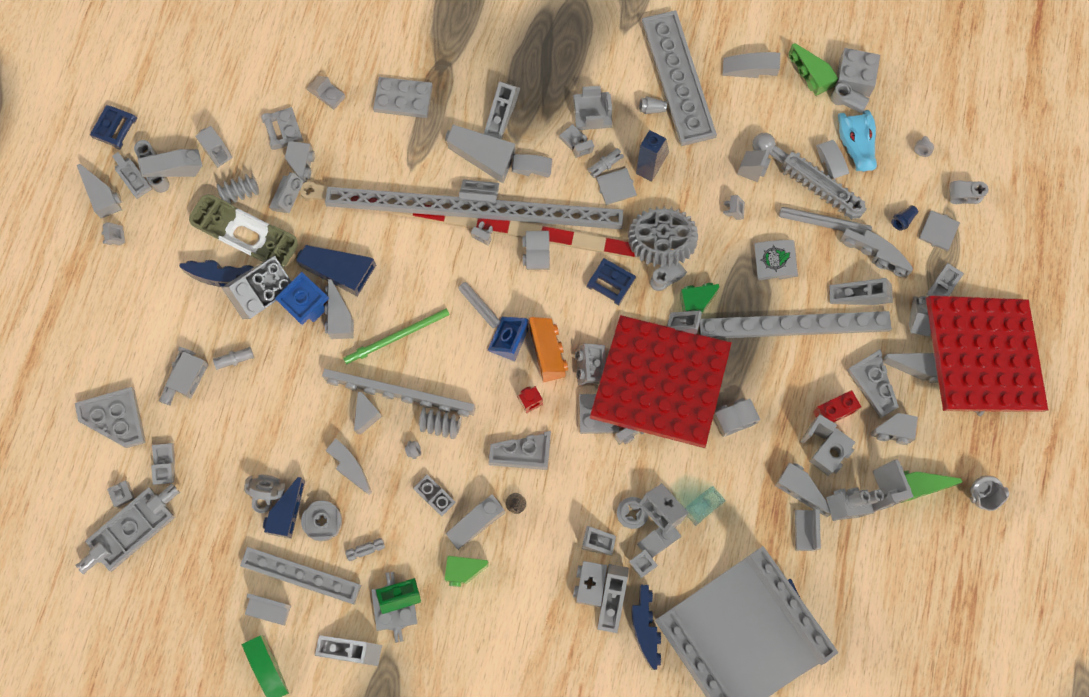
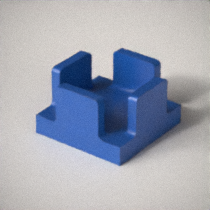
M303 272L275 298L301 325L308 319L315 322L325 312L323 304L329 299Z

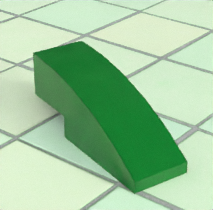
M260 635L241 644L265 696L283 697L289 694L265 636Z

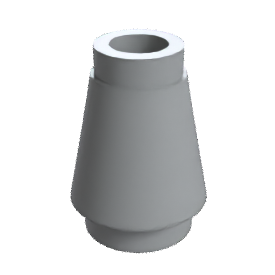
M648 96L640 99V112H644V114L666 112V101Z

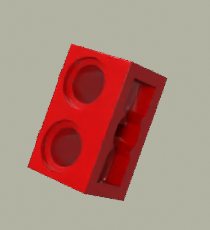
M850 390L817 406L813 413L816 418L822 415L835 423L856 413L861 408V405L854 392Z

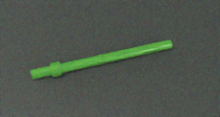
M446 308L369 346H362L356 349V352L343 357L346 365L359 358L364 359L368 357L367 354L450 314Z

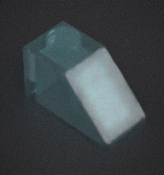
M712 486L685 508L688 512L687 517L697 526L726 500Z

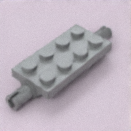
M172 483L159 495L155 494L148 487L85 541L90 547L89 554L75 566L80 568L79 571L82 574H85L96 563H102L112 572L175 518L167 508V503L178 495L180 491Z

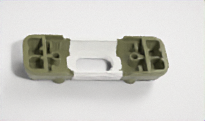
M210 194L202 196L189 216V222L194 228L262 262L275 256L282 268L287 265L298 246V241L294 235L276 226H272ZM239 226H244L258 233L259 241L255 245H248L234 237V230Z

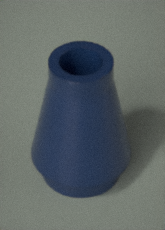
M911 205L895 214L892 219L893 227L899 231L907 229L918 214V209Z

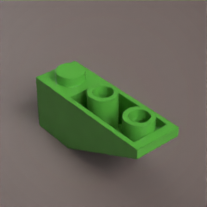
M792 44L789 58L796 64L799 74L805 78L810 91H813L817 96L834 88L838 77L831 66L798 44Z

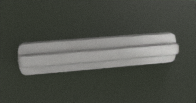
M463 282L458 287L459 291L492 328L497 327L500 324V320L468 283Z

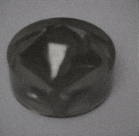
M513 493L506 499V508L513 514H519L526 508V499L519 493Z

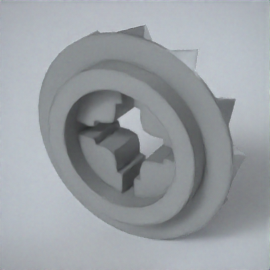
M629 497L619 504L617 517L624 527L636 529L646 523L649 515L639 505L641 499ZM628 506H630L632 510L640 509V511H638V513L636 514V520L632 516L625 517L629 513Z

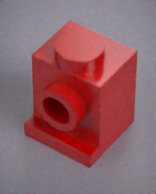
M536 386L524 388L520 392L521 394L517 396L526 414L543 405V398Z

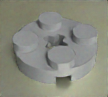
M328 501L313 502L302 514V529L307 536L316 541H328L338 535L342 526V515L339 509ZM321 516L327 519V523H324V526L317 523Z

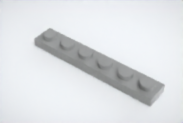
M247 547L240 565L241 567L355 605L361 588L360 584Z

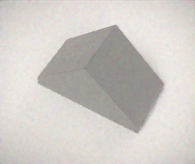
M702 312L670 313L667 327L696 334Z
M358 392L354 431L357 434H362L382 416L362 392Z
M586 526L582 549L612 556L616 536Z

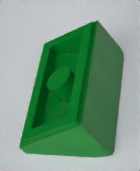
M415 578L376 589L382 614L421 603Z

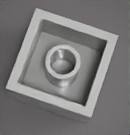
M844 48L839 60L838 80L835 88L839 83L844 82L849 84L853 91L870 97L876 85L880 55Z

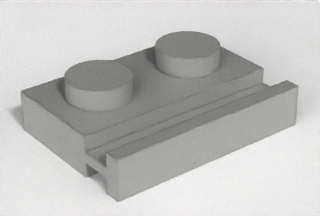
M463 180L459 191V199L496 202L499 183Z

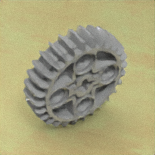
M665 206L663 209L656 207V210L649 208L648 213L643 211L642 215L637 214L636 219H633L628 233L629 246L631 251L635 252V257L640 256L641 262L646 260L647 265L651 262L654 267L656 264H660L661 268L667 264L670 268L672 263L677 266L678 261L684 263L685 258L689 259L690 254H694L697 247L698 230L695 226V221H691V216L686 217V212L680 213V209L674 211L673 207L666 209Z

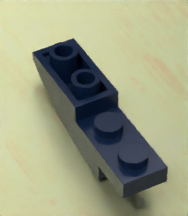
M206 260L205 262L187 261L186 263L179 264V267L188 276L202 283L217 287L225 286L238 276L254 268L251 265H244L242 268L232 266L222 268L214 260Z
M640 585L639 605L631 606L633 629L645 661L651 670H657V666H661V653H657V644H661V632H657V627H649V623L653 622V612L649 611V602L653 601V591L649 590V585Z

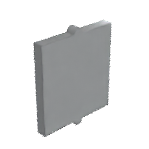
M627 168L596 178L606 205L637 196L633 186L634 181L630 178Z
M931 210L919 239L930 243L932 247L937 246L948 251L960 222Z

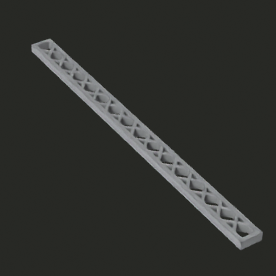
M328 187L325 205L328 207L622 229L623 210L505 200L487 202L459 199V197L338 187ZM332 194L341 196L337 200H331ZM353 196H358L360 198L357 201L350 200V198ZM372 197L378 199L375 203L368 201ZM390 199H395L397 201L394 204L387 203V201ZM409 200H413L415 202L412 206H407L405 204ZM426 202H432L434 205H432L431 207H425L423 204H425ZM450 203L452 206L449 209H445L442 205ZM465 204L469 205L471 208H469L468 210H463L461 206ZM482 206H487L489 209L486 212L481 211L479 208ZM503 207L506 208L507 211L505 213H500L498 209ZM518 209H524L526 212L524 214H518L516 211ZM541 210L544 214L537 216L535 212ZM555 212H560L562 216L555 217L553 214ZM578 213L581 217L574 219L571 215ZM597 215L599 219L592 220L590 216ZM611 216L619 217L618 222H612L608 218Z

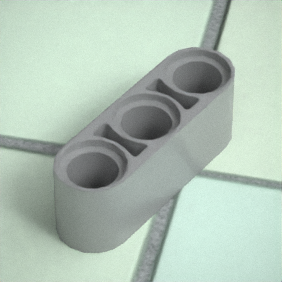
M140 140L134 146L138 159L157 155L156 151L146 140ZM146 177L156 192L163 193L168 190L169 181L167 177Z

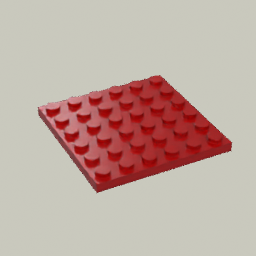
M955 296L926 297L943 411L1045 412L1049 410L1029 299Z
M620 315L591 410L590 419L706 448L732 342L675 330V328Z

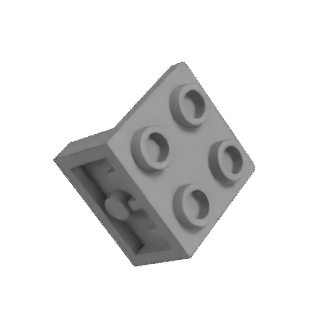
M898 459L873 470L879 489L884 495L883 501L872 504L874 512L892 507L913 497Z

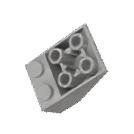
M273 256L223 286L222 289L241 318L251 319L277 301L275 298L292 281L277 258Z

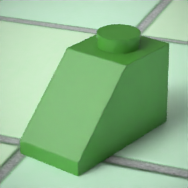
M448 556L444 580L449 582V586L461 587V584H467L489 566L488 560Z

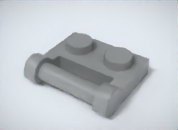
M292 107L274 113H265L261 116L270 138L269 144L272 150L288 146V141H303ZM272 122H278L283 139H277Z

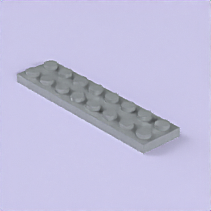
M677 11L642 18L643 28L681 146L716 138L717 133Z

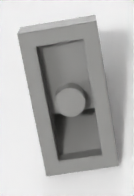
M318 76L306 88L307 91L333 110L346 98L345 94L334 87L326 76Z
M659 527L637 545L642 551L646 549L653 558L681 538V535L676 528L665 534Z

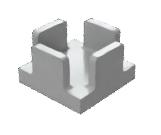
M589 86L582 88V94L573 95L575 123L578 130L612 128V102L609 92H601V86Z

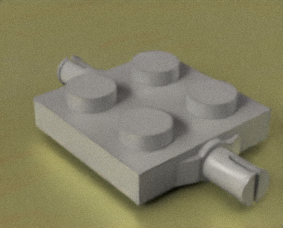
M389 572L385 573L387 579L386 586L395 584L394 572H390L391 580ZM372 589L377 631L394 630L395 643L399 642L398 634L400 642H403L402 629L417 624L415 605L382 614L376 589Z

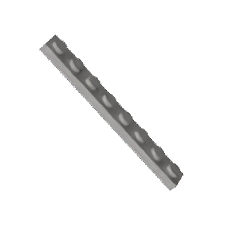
M324 369L322 375L327 384L333 386L342 384L346 385L345 388L350 390L363 389L367 394L375 395V393L383 394L382 396L387 399H394L396 397L408 404L417 402L425 408L434 406L446 413H449L451 410L463 417L474 416L476 409L475 404L328 369Z

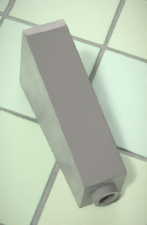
M453 125L451 131L448 130L445 137L448 149L494 179L504 183L516 152L515 144Z

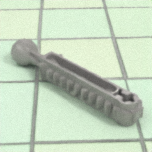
M766 132L758 134L753 139L752 146L754 151L769 150V155L783 164L781 167L784 170L783 175L790 174V178L794 177L796 182L800 181L802 186H807L809 191H814V195L818 194L820 199L824 198L827 204L831 203L833 208H838V212L842 211L845 213V217L847 216L851 220L860 219L862 214L865 213L867 209L865 208V201L860 199L859 196L856 197L854 192L850 193L847 187L843 188L841 183L837 184L835 179H830L829 175L823 174L824 171H819L817 166L813 167L811 162H806L805 158H800L799 152L796 154L791 152L788 155L776 146L775 138Z

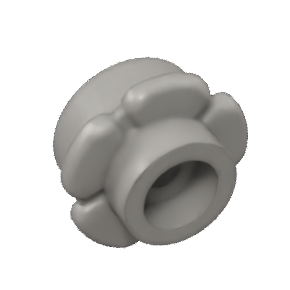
M408 441L407 446H405V452L408 457L417 459L418 456H421V448L417 441Z

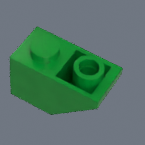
M705 283L700 287L690 285L681 289L682 311H701L703 313L718 293L719 284Z

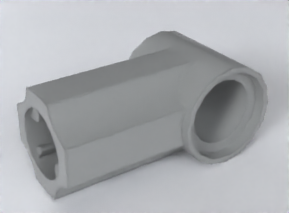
M844 82L839 83L831 94V101L835 105H845L860 113L864 111L870 99L853 91L851 86Z

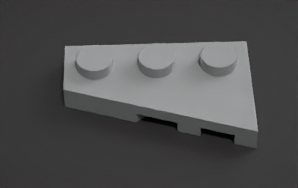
M551 431L536 436L530 435L523 439H512L491 444L489 465L548 470Z

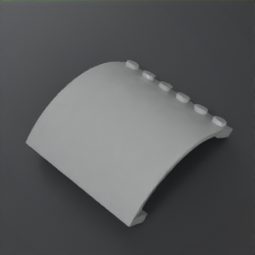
M764 546L655 620L706 697H769L818 664H825L839 653Z

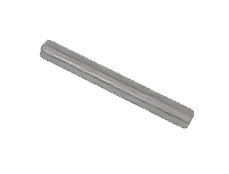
M781 207L779 213L781 218L845 231L847 228L861 235L866 230H872L871 225L787 207Z

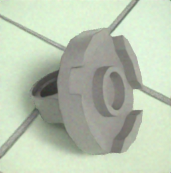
M259 475L258 478L252 479V476H249L245 480L244 491L253 497V510L258 513H265L270 508L272 500L283 496L285 484H280V479L269 475ZM257 500H265L267 506L260 507L257 504Z

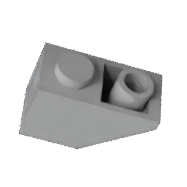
M288 141L285 159L293 172L305 183L311 177L312 170L310 166L311 162L315 160V151H313L308 143Z
M746 151L737 175L758 182L760 176L764 177L771 161L768 158L770 151Z
M914 296L909 319L910 332L930 337L931 330L926 296Z
M897 413L873 430L871 436L877 437L879 441L894 440L897 444L908 445V443H911L916 438L918 417Z

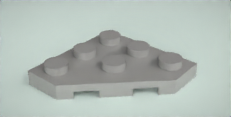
M133 387L75 403L78 422L125 448L146 443Z

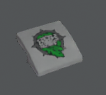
M794 240L754 243L759 281L779 278L781 280L798 277Z

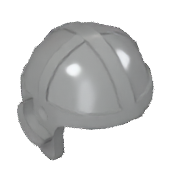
M981 476L974 481L970 488L972 494L971 502L975 503L977 507L988 511L996 510L1009 497L1008 488H1004L1000 480L994 476Z

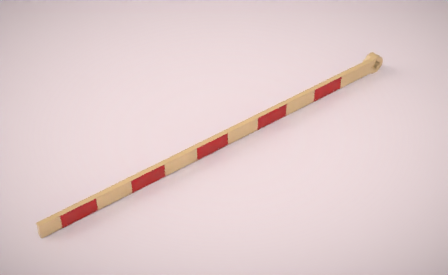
M307 181L302 184L300 193L305 201L312 202L314 199L325 201L329 186ZM312 188L314 192H310V195H307L306 190ZM332 194L331 200H337L341 196ZM353 196L350 198L351 201H357L358 199H360L358 196ZM372 197L368 201L375 203L378 199ZM390 199L387 201L388 204H394L395 202H397L395 199ZM407 201L405 204L412 206L415 202ZM423 204L425 207H431V206H432V205ZM379 211L471 229L474 226L479 228L480 222L483 221L485 225L482 229L484 231H487L492 226L493 233L519 238L526 236V231H549V243L640 260V256L635 257V252L631 251L627 241L519 221Z

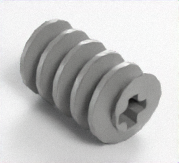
M253 173L252 178L245 174V180H242L239 176L237 183L231 179V185H228L226 181H224V187H221L219 183L216 184L221 199L230 204L231 199L234 202H238V196L241 200L245 199V194L249 198L252 197V191L255 195H259V187Z
M423 407L419 418L420 431L425 432L427 429L428 434H432L435 430L436 436L442 433L443 437L447 438L450 434V438L455 439L461 427L462 416L458 421H456L454 414L451 419H448V413L441 417L440 411L434 416L433 409H430L429 413L426 414V409Z

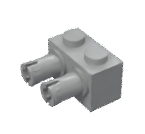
M859 487L848 489L847 492L846 489L833 491L834 495L826 497L833 521L860 518L873 514L872 504L884 500L881 490L868 492V490H859Z

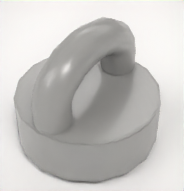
M927 136L917 141L914 147L916 154L922 157L930 156L934 150V145Z

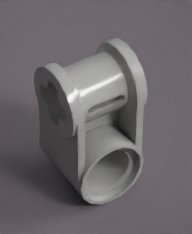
M953 181L949 184L950 202L952 204H979L988 193V186L981 181Z
M679 261L677 266L672 263L670 268L667 264L663 265L662 268L660 267L654 271L650 285L654 290L662 291L672 283L680 280L687 271Z

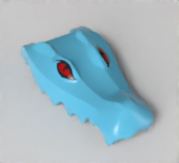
M864 110L862 115L846 117L845 113H839L840 139L843 146H846L850 158H853L855 162V170L865 172L876 169V126L871 112Z

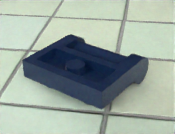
M106 105L90 136L93 139L121 149L124 138L138 118L131 113ZM126 119L116 139L112 138L121 120Z
M603 258L586 287L590 290L594 289L614 301V304L619 306L635 281L636 276ZM601 279L620 290L619 294L597 283V280Z

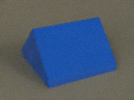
M502 317L488 351L515 361L529 330V320L527 318Z

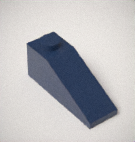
M302 477L296 478L269 511L268 517H265L263 529H265L264 532L266 534L292 539L305 486V480Z

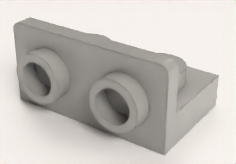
M292 172L288 176H283L269 208L276 212L290 213L304 181Z
M583 344L576 348L575 351L578 385L586 383L600 384L606 364L605 345Z

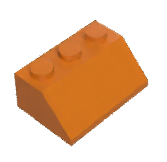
M530 317L529 328L543 383L564 378L566 376L565 371H568L566 359L562 360L561 353H564L561 341H557L556 335H559L557 324H553L552 318Z

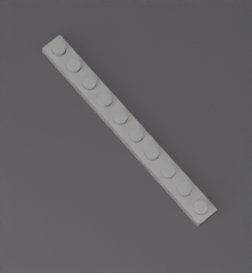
M889 311L700 319L699 323L700 335L715 339L890 332L892 330Z

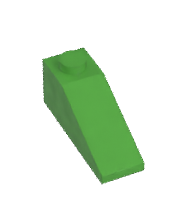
M908 470L904 471L913 497L903 502L962 483L961 478L923 472L909 473Z

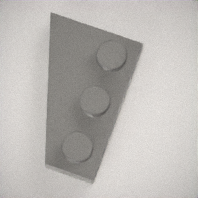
M878 350L850 367L847 371L876 413L882 418L899 406L887 376V369L881 357V350Z

